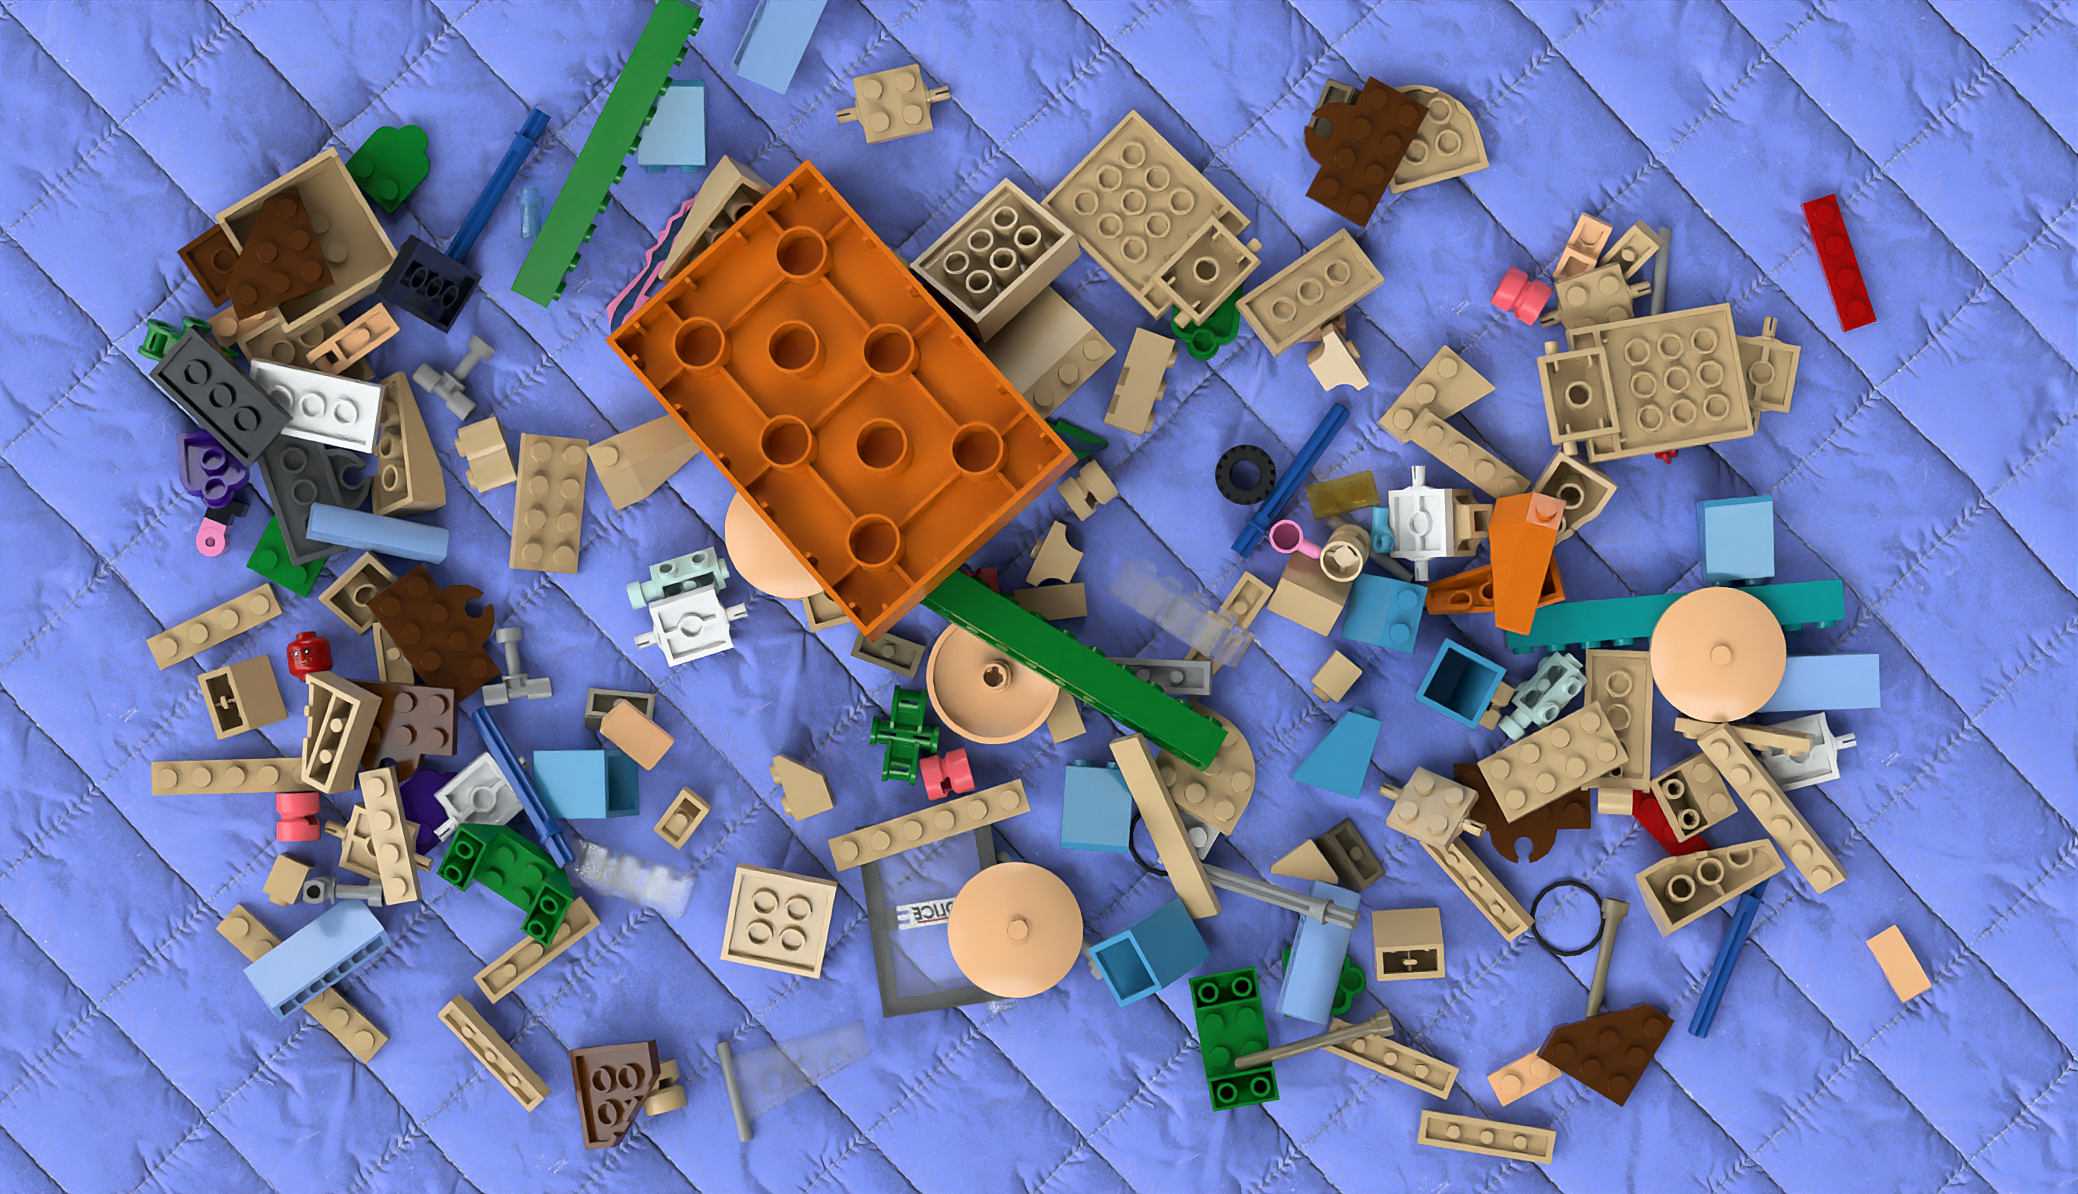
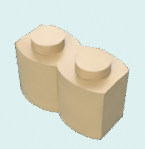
M497 416L457 429L459 437L455 438L454 441L460 457L466 456L469 462L470 469L465 470L471 489L477 488L479 493L484 494L517 482L518 471Z

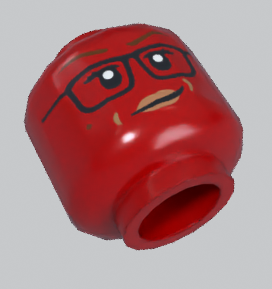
M315 631L296 634V640L289 643L286 647L289 672L292 676L299 678L300 682H306V673L331 671L333 668L330 643L324 637H317Z

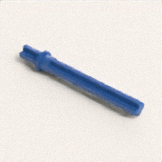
M534 107L521 130L514 132L517 136L444 253L445 255L460 264L463 262L534 146L538 147L536 141L551 119L549 115Z
M1335 403L1251 520L1246 519V527L1231 546V549L1238 555L1247 559L1262 537L1269 535L1267 530L1349 418L1351 412L1339 403Z
M486 706L476 709L472 713L471 719L540 835V844L546 845L559 869L572 864L576 856L563 836L564 829L562 827L559 828L490 710Z
M1770 877L1739 894L1741 895L1688 1028V1032L1696 1037L1706 1038L1758 907L1760 903L1764 904L1765 902L1761 899Z

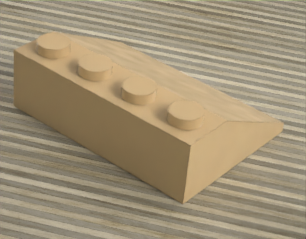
M1005 178L912 262L909 267L962 325L986 343L1082 254L1075 233L1009 179Z
M1049 285L986 343L981 341L977 345L1044 421L1117 352L1083 316Z

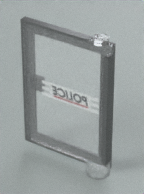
M991 824L861 865L884 1018L984 1003L985 1013L1019 1008L1017 998L998 996L972 983L956 964L948 942V918L955 897L974 875L997 864ZM873 825L855 827V831H858V830H861V829H864V828H867V827H870V826H873Z

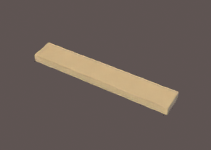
M1142 732L1113 739L1109 746L1177 895L1188 911V914L1192 920L1218 915L1222 907Z

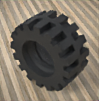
M1253 445L1235 446L1226 451L1217 463L1215 471L1217 487L1227 500L1235 504H1256L1266 498L1274 487L1276 481L1275 465L1271 457L1259 447ZM1240 461H1251L1259 469V481L1251 489H1241L1232 481L1231 471L1234 465Z

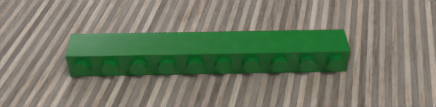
M691 0L658 1L510 290L545 308L548 307L551 299L558 302L566 286V283L561 281L566 270L573 273L581 258V254L576 252L581 241L588 244L597 225L591 223L596 212L603 214L612 196L606 194L611 183L613 182L618 185L627 169L626 166L622 165L626 154L629 153L633 156L642 140V137L637 135L641 125H650L658 109L652 105L658 94L663 97L665 96L673 78L668 76L673 64L680 67L688 51V48L683 46L689 34L694 37L696 36L704 18L698 16L702 6Z
M960 567L919 602L1136 733L1142 732L1144 738L1201 772L1210 766L1228 734V731L1222 728V723L1208 715L1204 717L1193 711L1194 707L1181 698L1174 700L1164 694L1165 690L1157 683L1149 680L1144 682L1134 676L1135 671L1122 663L1114 664L1106 659V654L1102 650L1094 646H1088L1087 648L1076 641L1077 637L1072 632L1064 628L1057 630L1047 624L1048 619L1036 611L1027 612L1018 606L1019 602L1015 598L1005 593L997 594L989 589L990 585L985 580L977 576H967L960 571Z

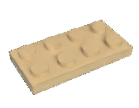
M1343 228L1236 301L1235 307L1272 355L1277 358L1383 285L1385 279L1347 230Z
M521 433L509 568L577 574L588 459L586 448L589 447V440Z
M1597 700L1479 761L1477 764L1510 824L1628 763L1630 760Z

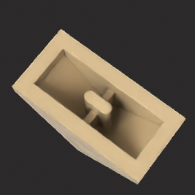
M1307 838L1273 862L1269 868V872L1273 874L1338 884V876L1310 838Z

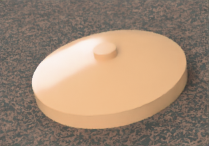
M737 491L726 515L725 541L729 556L738 572L757 589L777 597L804 598L825 591Z
M1705 587L1681 596L1661 615L1650 640V668L1659 691L1679 711L1695 719L1707 722H1730L1744 718L1760 709L1779 687L1786 666L1785 638L1776 617L1760 600L1734 588Z
M953 623L937 639L927 664V689L935 711L942 721L954 732L979 743H1010L1033 733L1051 715L1061 691L1059 686Z
M1006 862L980 871L961 888L955 897L949 913L947 926L948 942L956 964L972 983L998 996L1010 998L1028 997L1050 989L1070 971L1081 949L1083 920L1075 896L1058 876L1034 864Z

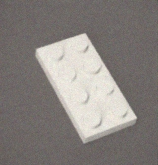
M261 358L251 360L249 376L294 418L281 434L367 453L375 451L384 385Z

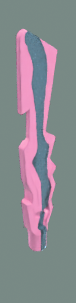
M697 195L683 202L680 212L669 218L666 230L659 231L658 244L645 252L647 266L606 307L611 334L649 301L650 298L645 296V293L659 275Z

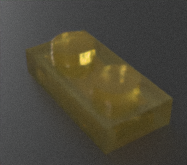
M1371 470L1306 486L1314 521L1380 505Z

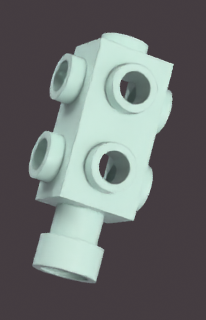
M713 546L649 566L652 580L643 583L638 580L626 584L632 607L636 610L646 607L647 602L665 599L710 584L714 585L716 594H718L720 589L727 588L725 578L730 577L725 558L718 559Z
M1556 651L1552 657H1544L1538 664V672L1530 681H1523L1516 687L1515 697L1511 702L1518 708L1509 717L1506 715L1497 725L1515 742H1518L1526 734L1524 730L1532 721L1541 729L1545 728L1589 681L1579 671L1583 665L1570 653L1563 657Z

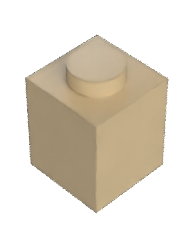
M1334 650L1311 678L1310 682L1315 685L1312 692L1325 703H1328L1330 699L1338 703L1363 671L1338 650Z
M280 853L262 891L269 894L268 900L277 905L287 907L289 903L292 905L297 904L304 891V883L309 880L314 865L287 853Z

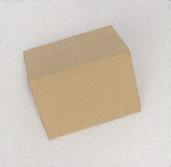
M1296 550L1291 553L1266 609L1327 637L1344 607L1354 579L1348 582L1333 580L1324 573L1320 565V559H1312L1310 556Z
M367 551L318 598L361 636L372 623L377 621L365 603L400 578L375 552Z

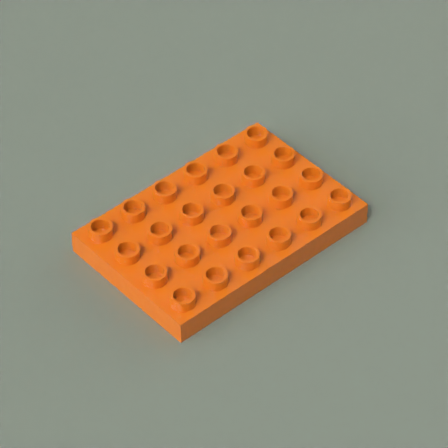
M808 159L605 339L630 370L863 635L873 644L1078 461L1070 448Z

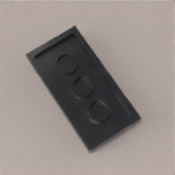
M410 234L407 241L400 246L398 255L389 270L381 277L380 285L375 293L448 334L482 276Z
M196 325L190 326L149 373V376L246 468L251 467L294 419Z

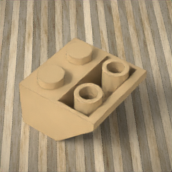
M268 654L197 676L218 740L227 739L289 718Z
M1704 752L1692 754L1666 768L1648 782L1679 842H1683L1738 812L1718 770Z
M783 753L772 757L774 764H771L769 769L775 784L781 783L785 796L781 797V802L787 817L793 815L796 822L832 809L837 805L824 772Z
M1439 907L1371 911L1374 973L1377 981L1445 977L1444 943Z

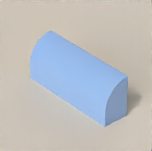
M760 0L729 68L740 77L785 95L827 0Z
M314 502L311 506L306 538L439 565L446 558L449 530Z
M1848 652L1786 655L1785 671L1779 687L1768 702L1755 712L1881 708L1879 653Z
M1317 880L1309 882L1306 894L1307 896L1322 900L1327 898L1333 899L1335 905L1358 911L1362 896L1348 889ZM1301 913L1275 1012L1327 1026L1353 929L1330 922L1322 925L1318 919Z
M345 898L243 971L278 1021L281 1022L391 944V941L385 929L361 899Z

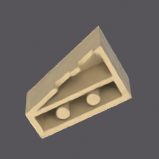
M1137 327L1104 419V425L1138 437H1142L1144 431L1150 433L1156 417V413L1151 412L1154 400H1162L1168 383L1162 380L1166 367L1173 369L1179 350L1173 348L1175 340Z
M1443 345L1376 423L1402 445L1410 441L1405 434L1425 408L1445 420L1496 388L1448 346Z
M330 671L306 673V684H309L308 705H305L304 716L308 717L307 737L303 738L301 781L326 794L350 791L382 698Z

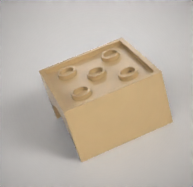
M334 146L215 215L218 223L240 256L264 201L296 188L298 189L335 285L272 308L281 327L291 341L374 293L380 285L381 277L389 270L398 255V252L381 227Z

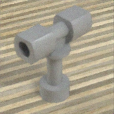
M476 334L466 344L471 350L451 374L444 371L440 375L427 363H423L412 376V379L431 394L435 392L447 402L445 406L465 422L476 411L478 405L462 393L466 388L462 381L481 358L488 361L496 352L495 349Z
M522 626L495 630L497 643L504 642L508 676L502 677L503 683L482 686L485 706L509 703V699L528 697V700L553 697L550 677L529 679V673L522 674L517 640H524Z
M321 876L304 883L303 900L310 904H318L331 899V904H336L337 898L368 899V906H384L385 896L381 880L370 879L369 886L338 884L337 877Z

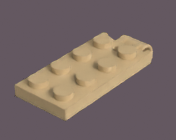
M1586 649L1585 677L1589 681L1585 684L1584 707L1598 700L1630 761L1618 767L1621 771L1620 775L1614 776L1610 771L1581 786V791H1588V788H1598V814L1632 815L1633 790H1642V793H1649L1650 791L1648 782L1650 781L1653 676L1649 662V651Z

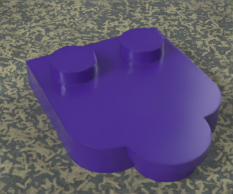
M206 429L177 434L180 480L185 491L192 496L201 497L203 503L209 508L219 509L227 506L233 500L235 491L243 488L248 483L250 467L246 468Z
M433 769L422 770L399 788L405 818L420 824L416 840V852L422 856H425L442 842L439 836L434 833V830L445 823L449 817L445 808L436 799L434 794L459 774L457 772L441 774Z

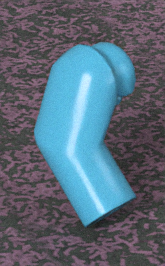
M1373 506L1370 539L1373 549L1382 554L1391 552L1395 545V538L1388 525L1389 507Z

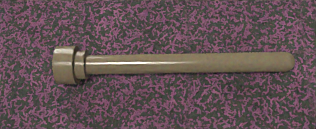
M1603 897L1601 911L1604 912L1603 918L1606 920L1584 1019L1597 1015L1600 1012L1618 924L1623 922L1624 916L1627 917L1630 906L1629 902Z
M1388 1009L1375 1011L1374 1016L1368 1017L1369 1021L1239 1057L1235 1060V1068L1243 1071L1369 1034L1374 1036L1380 1035L1381 1038L1394 1035Z

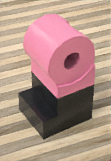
M233 498L223 508L213 509L208 507L196 537V546L199 552L210 557L225 553L230 545L229 532L235 517H246L250 504Z

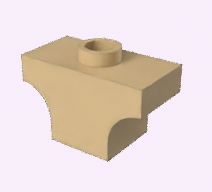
M1332 320L1320 327L1322 340L1306 356L1308 366L1327 392L1340 384L1352 385L1358 391L1369 385L1367 371L1359 361L1362 355L1352 340L1346 342Z
M1452 489L1454 556L1450 557L1476 556L1478 544L1483 539L1488 538V527L1493 514V504L1478 503L1473 496L1472 489Z
M1054 521L1045 541L1037 540L1030 554V557L1035 559L1025 580L1026 582L1037 587L1041 581L1047 578H1057L1069 584L1084 553L1072 548L1068 544L1065 536L1066 525Z

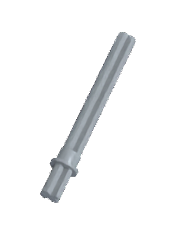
M1201 862L1211 885L1318 919L1322 925L1330 922L1353 930L1358 926L1357 921L1360 918V912L1335 905L1333 899L1327 898L1322 900L1316 897L1313 898Z

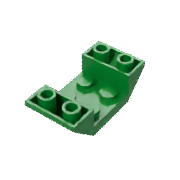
M461 823L437 871V875L463 892L478 880L528 913L520 929L546 947L552 944L575 898L565 869H559L550 854L509 827L502 825Z
M1255 966L1188 978L1213 1112L1280 1100L1272 1062L1243 1071L1237 1070L1234 1065L1235 1060L1239 1057L1270 1049Z

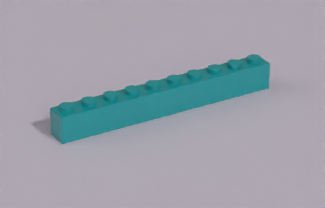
M1842 579L1734 588L1754 596L1766 605L1776 617L1779 625H1782L1783 631L1803 630L1802 623L1816 622V628L1837 627L1836 620L1845 619ZM1689 592L1554 603L1536 609L1529 636L1503 629L1504 645L1507 649L1513 648L1514 655L1534 653L1533 646L1547 645V652L1568 650V643L1580 642L1581 649L1601 647L1602 640H1614L1615 646L1635 644L1634 638L1648 637V643H1650L1656 623L1664 611L1674 601Z

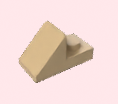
M1639 219L1626 230L1597 264L1601 267L1617 261L1620 264L1623 278L1626 282L1665 241Z
M685 786L653 830L676 849L680 850L712 810V806Z

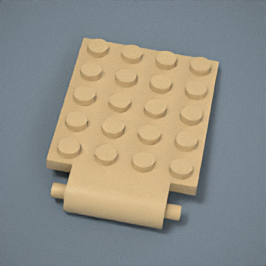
M1134 109L1039 204L1075 233L1078 245L1157 321L1173 304L1180 309L1181 312L1173 320L1182 329L1190 321L1200 326L1261 264L1255 255L1263 248V245L1254 237L1246 246L1238 240L1252 225L1251 221Z
M1730 303L1568 329L1565 331L1568 352L1560 353L1558 342L1550 341L1544 343L1546 355L1536 358L1552 445H1563L1565 457L1577 455L1576 442L1585 441L1589 464L1754 436Z

